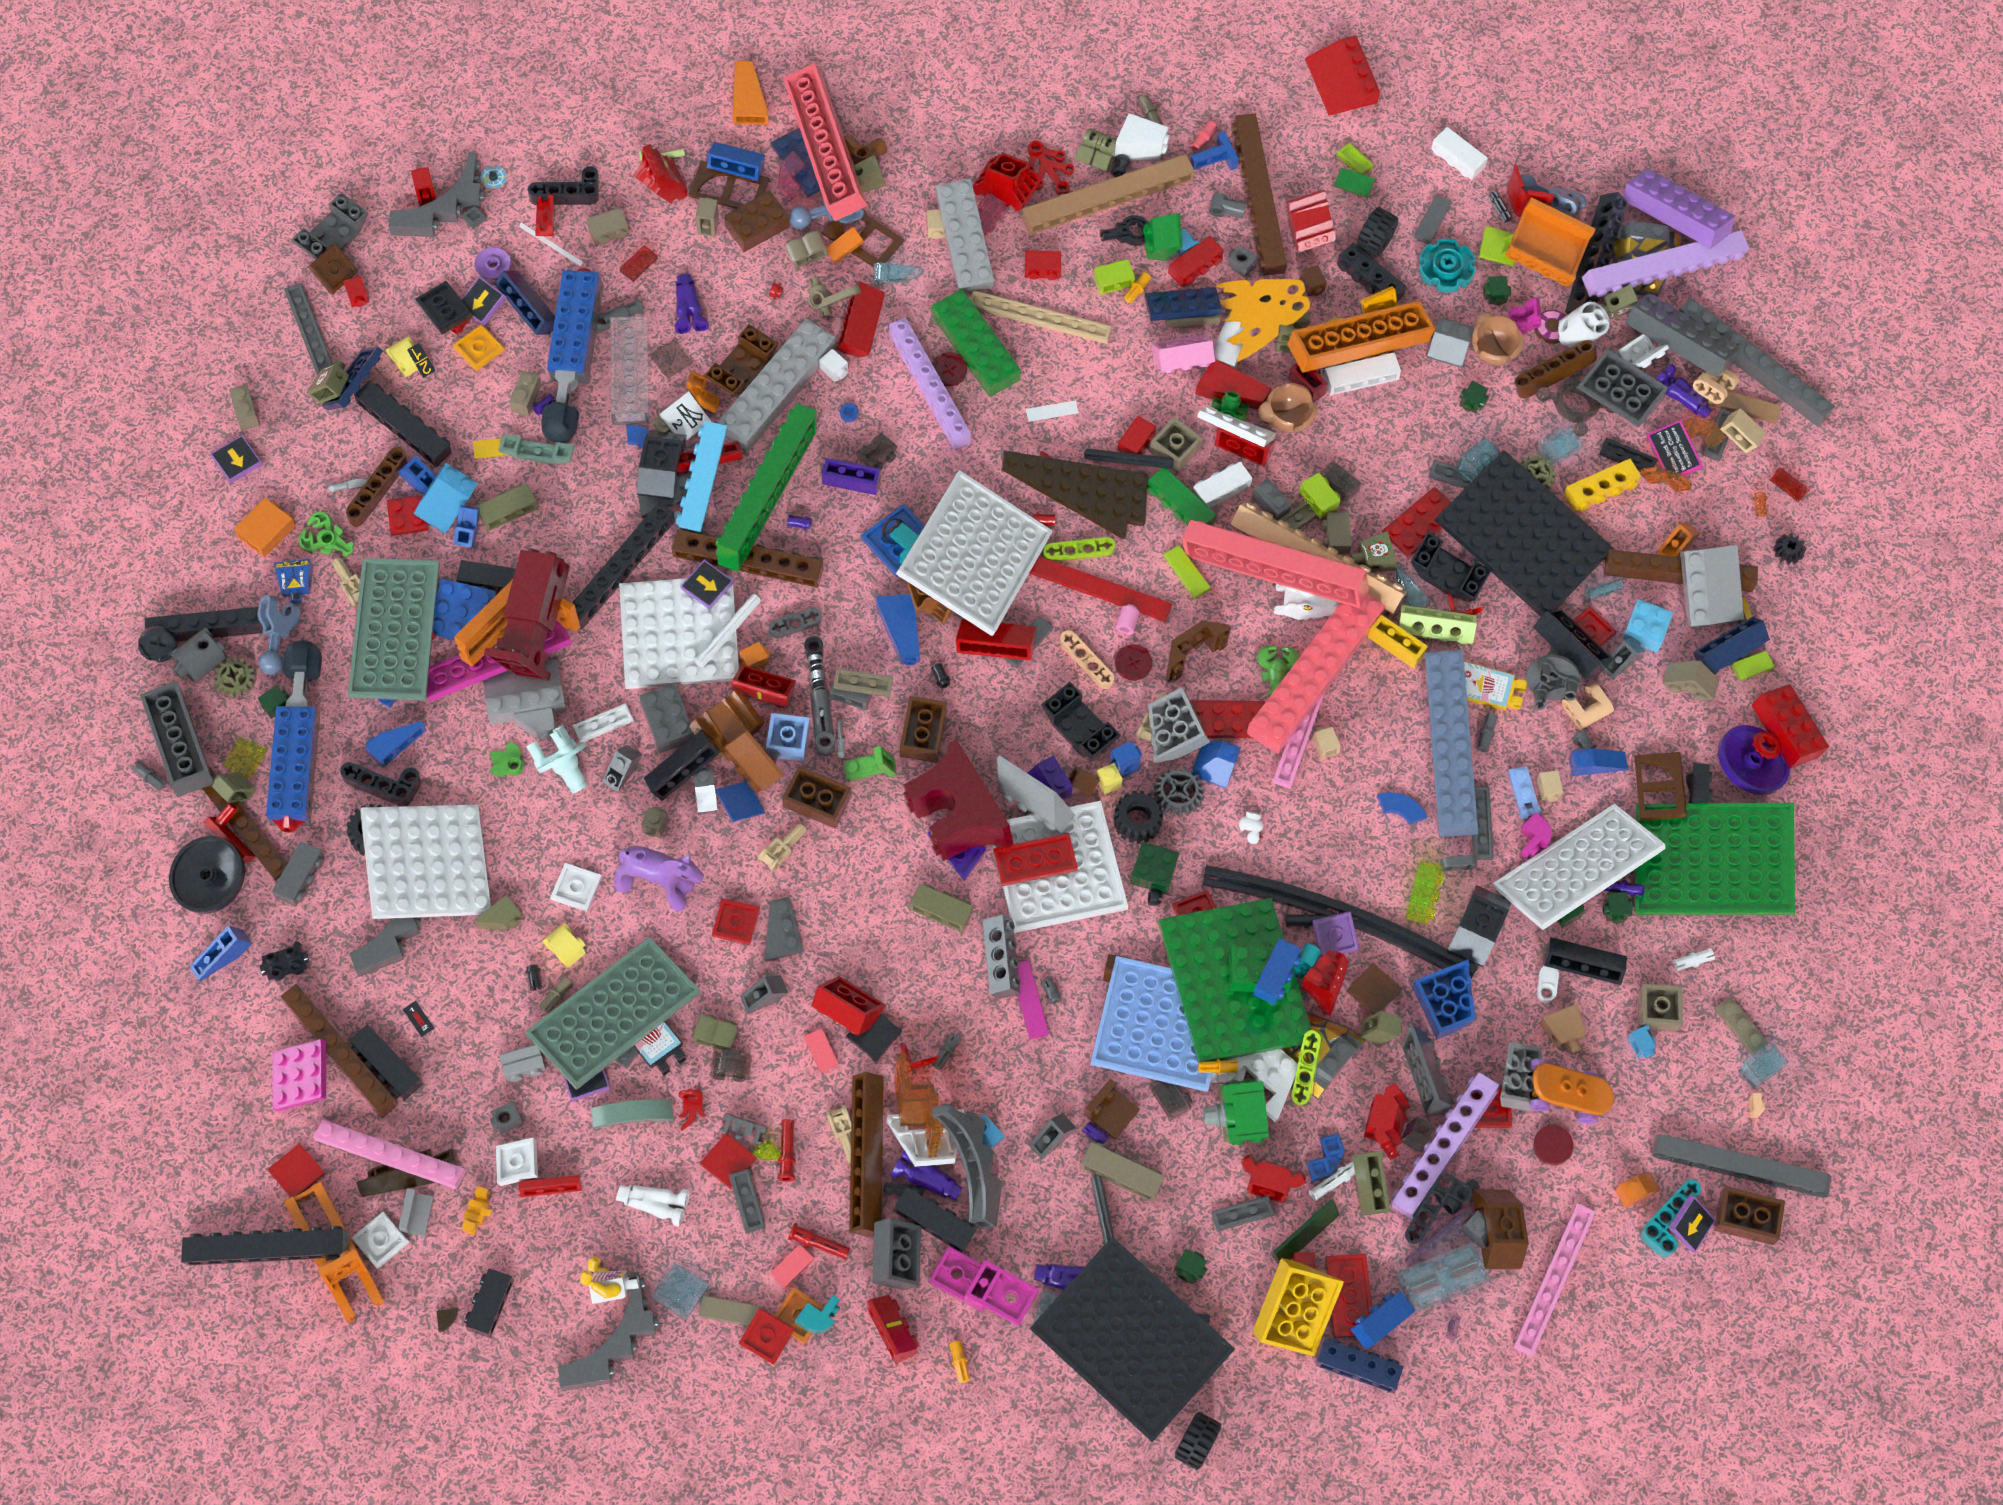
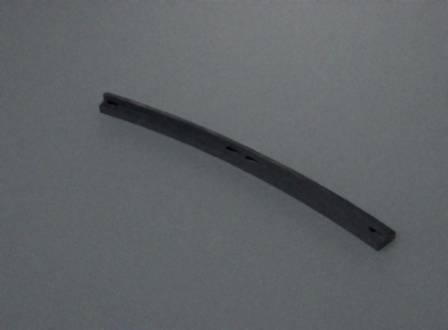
M1208 865L1205 867L1203 886L1224 889L1262 899L1272 898L1274 902L1313 914H1326V917L1350 911L1352 917L1357 918V921L1352 919L1355 929L1403 949L1440 969H1445L1465 961V959L1448 952L1447 948L1407 928L1339 900L1247 873ZM1208 876L1217 877L1219 880L1209 879ZM1328 908H1331V909H1334V910H1336V911H1339V913H1335V912L1329 911V910H1327V909H1328ZM1469 961V973L1472 979L1479 966Z

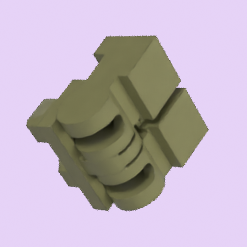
M1090 128L1086 131L1074 159L1109 172L1115 155L1117 139Z
M1301 306L1292 307V309L1299 311ZM1306 312L1293 324L1279 326V335L1276 338V352L1292 353L1287 345L1292 331L1308 327L1311 313Z

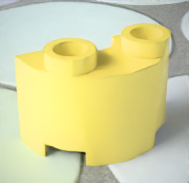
M409 336L386 349L388 356L396 363L405 377L418 370L407 349L414 346Z
M564 923L542 940V942L569 968L586 954L583 949L585 943L579 937L575 938L571 934L572 930Z

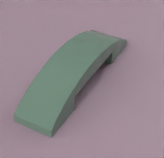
M503 434L499 452L515 458L539 463L565 464L571 462L575 445L556 442V445L522 440L521 436Z
M633 1100L591 1108L593 1128L612 1127L613 1124L653 1120V1122L673 1120L672 1100Z

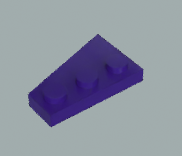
M930 830L927 833L928 837L931 835ZM983 846L974 847L947 859V861L965 881L986 853V848Z

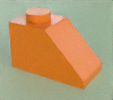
M1687 521L1680 523L1657 552L1660 555L1679 557L1681 555L1680 551L1686 550L1700 535V532Z
M1651 1173L1635 1176L1621 1183L1615 1190L1625 1208L1660 1191Z

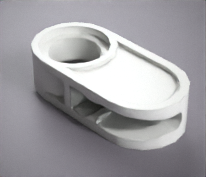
M1543 966L1539 972L1537 997L1543 1003H1550L1556 997L1559 978L1558 969ZM1549 989L1552 996L1546 998L1542 995L1541 991Z

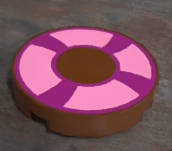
M1557 310L1543 311L1541 313V327L1534 329L1537 337L1542 338L1549 344L1560 343L1559 321L1566 315Z

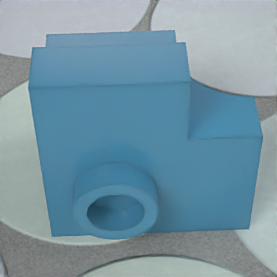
M983 1114L980 1117L985 1121L982 1143L986 1144L988 1148L993 1149L1005 1136Z

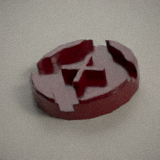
M954 352L942 353L939 357L934 358L932 362L944 386L952 387L964 381L967 375V364L960 355Z
M1127 645V647L1121 648L1115 657L1116 671L1127 680H1141L1152 669V657L1149 651L1140 645Z
M1549 1125L1537 1132L1534 1138L1533 1150L1541 1162L1557 1166L1570 1158L1574 1142L1571 1135L1565 1129Z

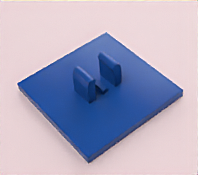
M748 781L715 790L732 822L765 813L754 791L748 786Z

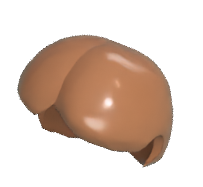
M1485 312L1476 319V327L1472 333V346L1475 354L1482 361L1489 365L1502 366L1521 353L1524 346V337L1516 326L1515 321L1511 318L1495 316L1492 313Z
M1289 383L1286 385L1280 384L1275 387L1269 394L1267 401L1259 407L1258 414L1261 420L1270 423L1276 429L1285 433H1296L1306 429L1313 423L1318 409L1312 402L1310 391L1305 386Z

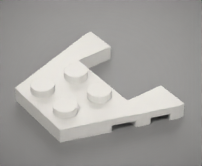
M1281 1049L1231 1059L1238 1061V1072L1244 1067L1255 1079L1263 1081V1086L1274 1095L1266 1104V1113L1276 1122L1296 1076L1298 1064ZM1221 1073V1075L1225 1077L1229 1082L1237 1074Z
M958 1109L959 1112L964 1113V1109ZM905 1114L887 1115L886 1121L914 1166L955 1163L957 1146L945 1127L908 1130Z

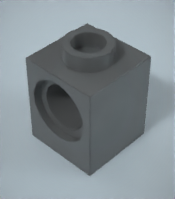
M1240 245L1236 250L1233 249L1230 252L1228 266L1245 278L1255 268L1258 257Z
M513 1101L491 1111L493 1118L490 1119L494 1130L498 1129L500 1134L523 1124ZM508 1115L510 1119L507 1122H501V1117Z

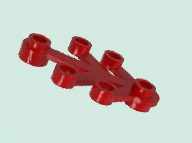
M1038 140L1032 141L1027 147V152L1030 155L1028 161L1030 169L1035 171L1034 165L1037 159L1041 163L1038 171L1041 185L1037 186L1036 190L1043 188V179L1047 172L1056 186V193L1058 195L1068 194L1070 184L1065 180H1061L1054 170L1064 171V174L1068 176L1074 173V166L1072 164L1059 163L1065 160V152L1047 149L1042 142ZM1045 156L1054 157L1057 162L1047 160Z

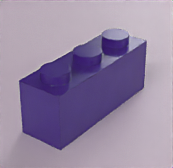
M826 458L822 471L823 485L877 495L881 480L879 468Z

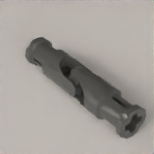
M636 298L632 303L623 304L599 315L598 322L603 320L605 324L597 323L596 335L612 328L615 325L612 320L613 318H617L620 324L629 320L631 316L644 313L639 299Z

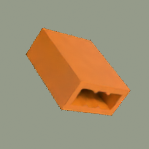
M264 498L234 528V531L240 540L265 558L295 528L294 517L287 511L283 512L275 501L272 500L270 502Z

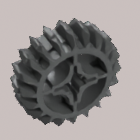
M1177 766L1175 771L1168 768V773L1165 771L1161 772V777L1158 776L1156 778L1157 782L1153 785L1155 789L1153 790V796H1156L1162 808L1165 807V814L1172 811V817L1175 815V812L1178 813L1179 817H1182L1183 812L1187 816L1190 815V811L1195 813L1196 807H1200L1201 801L1204 800L1203 793L1205 788L1202 787L1203 781H1198L1199 775L1193 776V770H1190L1189 773L1186 772V767L1183 770H1179ZM1166 784H1168L1170 789L1167 797L1163 791ZM1189 787H1192L1194 791L1192 799L1189 798L1187 793Z

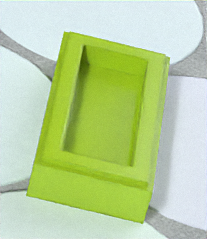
M1350 142L1336 154L1354 172L1365 175L1374 168V164Z
M1767 651L1736 661L1731 665L1739 681L1773 670L1775 667Z

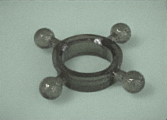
M1582 369L1570 375L1572 380L1563 382L1559 386L1557 393L1550 392L1546 387H1541L1536 392V397L1539 401L1553 400L1559 414L1568 421L1576 423L1573 431L1579 437L1585 436L1588 432V426L1584 422L1596 415L1600 408H1605L1609 413H1615L1577 388L1582 382L1579 379L1582 375ZM1573 392L1584 397L1590 405V411L1577 412L1571 409L1565 403L1563 394Z

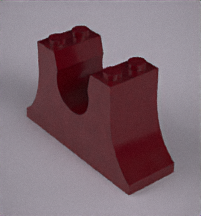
M957 739L949 743L945 756L935 767L903 784L905 789L903 796L907 802L906 806L909 812H914L917 818L929 816L940 809L952 810L950 815L937 820L929 827L931 833L929 839L932 843V850L936 856L939 855L942 861L978 846L999 845L1008 848L1014 845L1009 823Z

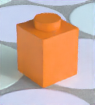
M760 642L739 651L740 660L743 665L760 669L769 664V651L766 646L762 647Z

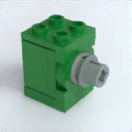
M1253 1079L1218 1083L1220 1103L1214 1102L1213 1107L1202 1108L1204 1126L1216 1125L1217 1129L1222 1126L1224 1140L1232 1145L1244 1144V1140L1252 1141V1143L1264 1142V1138H1269L1263 1081Z

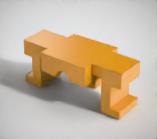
M480 1186L476 1187L474 1192L476 1198L475 1200H469L467 1210L463 1216L464 1222L461 1227L463 1232L475 1235L479 1224H484L486 1216L491 1217L493 1211L489 1210L490 1205L487 1203L490 1196L489 1189Z

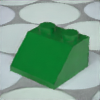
M1176 213L1152 218L1144 225L1143 233L1145 235L1147 259L1167 261L1183 247L1180 214Z

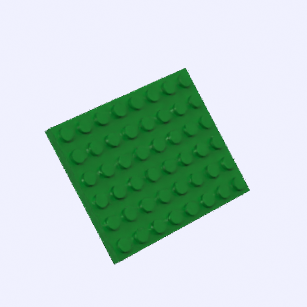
M1794 803L1686 804L1687 817L1640 821L1639 804H1636V821L1665 843V849L1635 869V884H1644L1645 887L1643 897L1635 896V915H1795ZM1645 804V811L1676 808V804Z
M1272 898L1158 920L1198 1062L1216 1061V1059L1221 1061L1302 1045L1303 1037L1307 1031L1311 1030V1026L1295 973L1292 977L1289 993H1285L1282 1000L1278 999L1275 1005L1254 996V992L1229 991L1228 954L1231 945L1275 947L1279 938L1284 940ZM1314 1035L1309 1036L1312 1042H1314Z

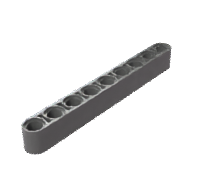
M1659 1134L1655 1136L1652 1154L1655 1158L1817 1197H1829L1832 1178L1829 1174L1668 1135Z

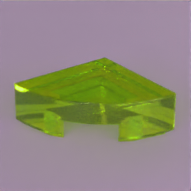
M768 1140L755 1148L753 1155L759 1159L771 1161L779 1159L781 1152Z

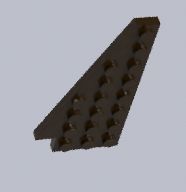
M1004 450L1002 454V471L1122 539L1126 538L1127 524L1145 525L1148 474Z

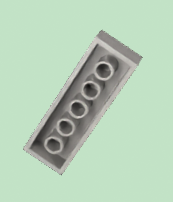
M971 179L935 186V195L957 291L963 289L965 293L973 290L993 288L994 278Z

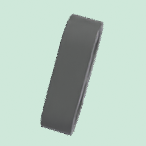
M1461 855L1442 858L1440 860L1441 871L1474 869L1477 867L1476 856Z

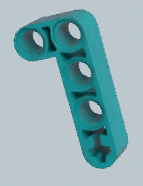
M1687 1180L1641 1230V1239L1661 1257H1670L1678 1248L1677 1240L1667 1231L1681 1209L1676 1208L1673 1201H1678L1682 1207L1688 1198L1684 1194L1690 1188L1693 1191L1689 1195L1697 1198L1701 1192V1185L1696 1180ZM1660 1215H1665L1669 1222H1663ZM1647 1229L1654 1230L1656 1236H1650ZM1663 1243H1668L1671 1246V1250L1664 1249Z

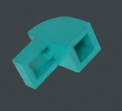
M833 1295L822 1312L807 1303L796 1318L795 1323L813 1334H821L830 1330L835 1323L830 1318V1315L834 1317L839 1311L840 1306L838 1304L840 1299Z

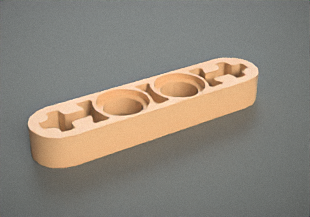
M1064 631L1060 636V644L1100 688H1111L1114 683L1113 673L1073 631ZM1065 637L1068 639L1072 638V644L1069 641L1065 642ZM1082 649L1086 652V655L1078 657L1075 652ZM1090 663H1096L1098 665V669L1090 670L1088 668V665ZM1102 676L1104 678L1109 677V682H1102Z

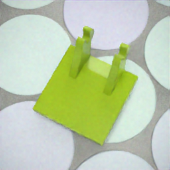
M1485 226L1479 257L1513 267L1514 261L1505 257L1513 233Z

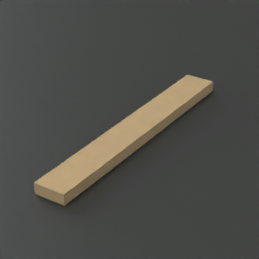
M975 290L972 291L970 297L971 302L978 311L1105 344L1108 343L1112 330L1110 325Z

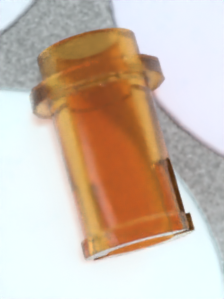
M1764 492L1755 493L1753 501H1755V516L1757 517L1759 514L1760 517L1767 516L1766 500H1768V496Z

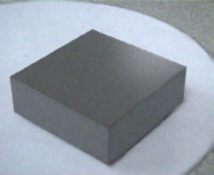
M476 205L461 215L462 219L472 229L487 220V217Z

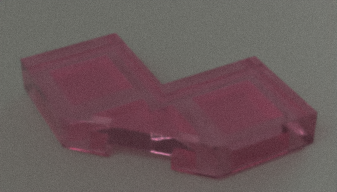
M794 151L780 163L777 187L789 202L803 190L793 177L805 164Z

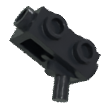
M296 941L292 947L261 956L262 964L259 966L262 976L267 975L268 980L274 979L279 981L285 975L292 973L299 975L307 969V963H310L307 952H303L301 948L302 944Z

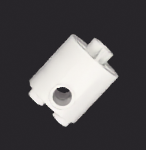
M1587 302L1562 318L1558 326L1560 343L1571 348L1584 340L1594 341L1608 331L1610 324L1606 311L1595 302Z

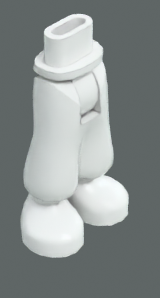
M631 1184L629 1186L620 1185L616 1200L624 1202L626 1206L647 1212L661 1219L671 1218L673 1225L680 1227L685 1215V1210L682 1208H687L690 1190L684 1188L676 1195L669 1189ZM669 1205H676L681 1208H671Z

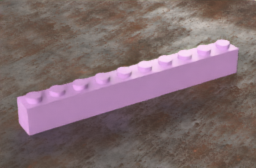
M1742 230L1730 233L1712 248L1700 242H1694L1591 269L1582 279L1590 297L1595 295L1601 297L1610 291L1615 292L1630 284L1634 288L1640 283L1646 285L1656 279L1661 281L1671 275H1674V277L1682 275L1686 271H1689V273L1695 272L1701 267L1707 269L1716 263L1722 265L1731 259L1737 261L1744 258V254L1750 249Z

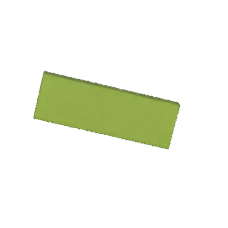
M1180 545L1164 553L1163 557L1194 599L1210 591L1211 587Z

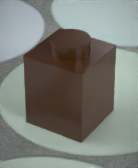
M1316 265L1301 270L1300 280L1304 283L1308 297L1322 294L1325 291L1327 282L1319 266Z

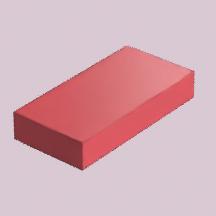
M823 1029L804 1036L820 1073L838 1065V1061Z
M799 1244L770 1274L786 1288L814 1261V1258Z

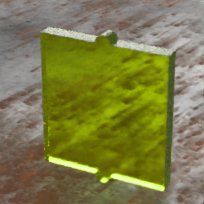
M239 737L222 766L235 773L240 772L251 779L268 750L256 745L254 741L249 742Z

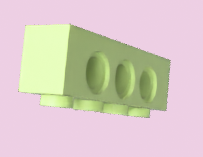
M1401 605L1398 626L1411 635L1420 636L1424 639L1435 638L1444 642L1456 641L1460 644H1473L1477 625L1476 615ZM1418 621L1422 622L1421 625H1415L1414 623ZM1435 624L1441 625L1438 628L1433 627ZM1453 627H1458V628H1460V629H1459V630H1452L1451 628H1453Z

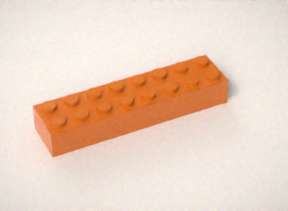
M1419 300L1294 330L1287 345L1301 371L1307 372L1429 342L1435 327Z

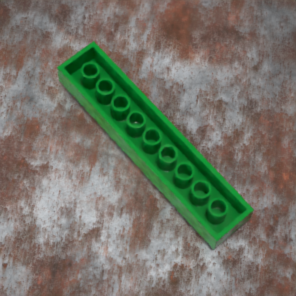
M796 403L793 409L789 410L786 423H782L778 437H774L770 451L767 450L764 455V462L762 465H758L756 476L754 479H750L747 492H743L741 495L739 506L734 508L731 520L726 522L722 536L719 535L716 540L718 565L736 572L740 571L817 432V410Z

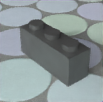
M300 841L272 890L275 898L295 907L304 900L306 888L308 885H312L315 879V872L324 864V855L320 849Z

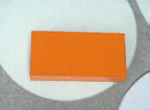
M852 227L828 245L826 249L833 261L838 263L863 244L864 240L857 230Z

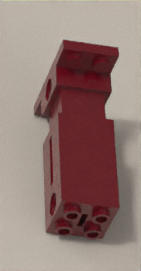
M529 548L528 551L520 550L503 615L508 618L503 639L497 638L496 646L493 648L486 647L484 655L514 675L549 681L551 673L545 670L544 667L547 653L543 651L547 632L554 631L570 566L564 562V559L557 557V554L554 552L546 551L545 553H539L540 551Z

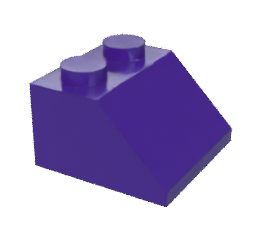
M1054 755L1036 764L1027 773L1055 791L1062 800L1072 795L1073 786Z

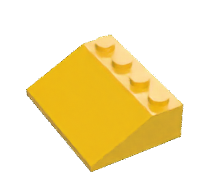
M1281 1258L1252 1333L1261 1343L1315 1356L1344 1281L1302 1263Z

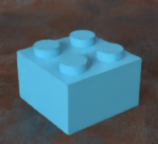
M1638 599L1622 640L1633 638L1641 647L1658 653L1673 612Z

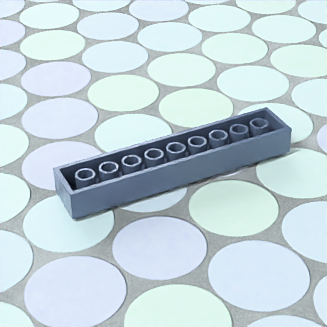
M1463 650L1425 653L1439 837L1478 835Z

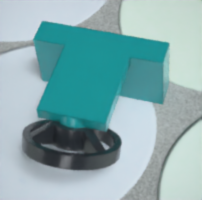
M898 518L887 520L882 527V535L887 543L899 544L905 549L900 554V564H902L917 540L918 535ZM896 520L895 526H892L890 531L885 532L887 524ZM890 534V537L893 540H895L896 543L889 541L886 535Z

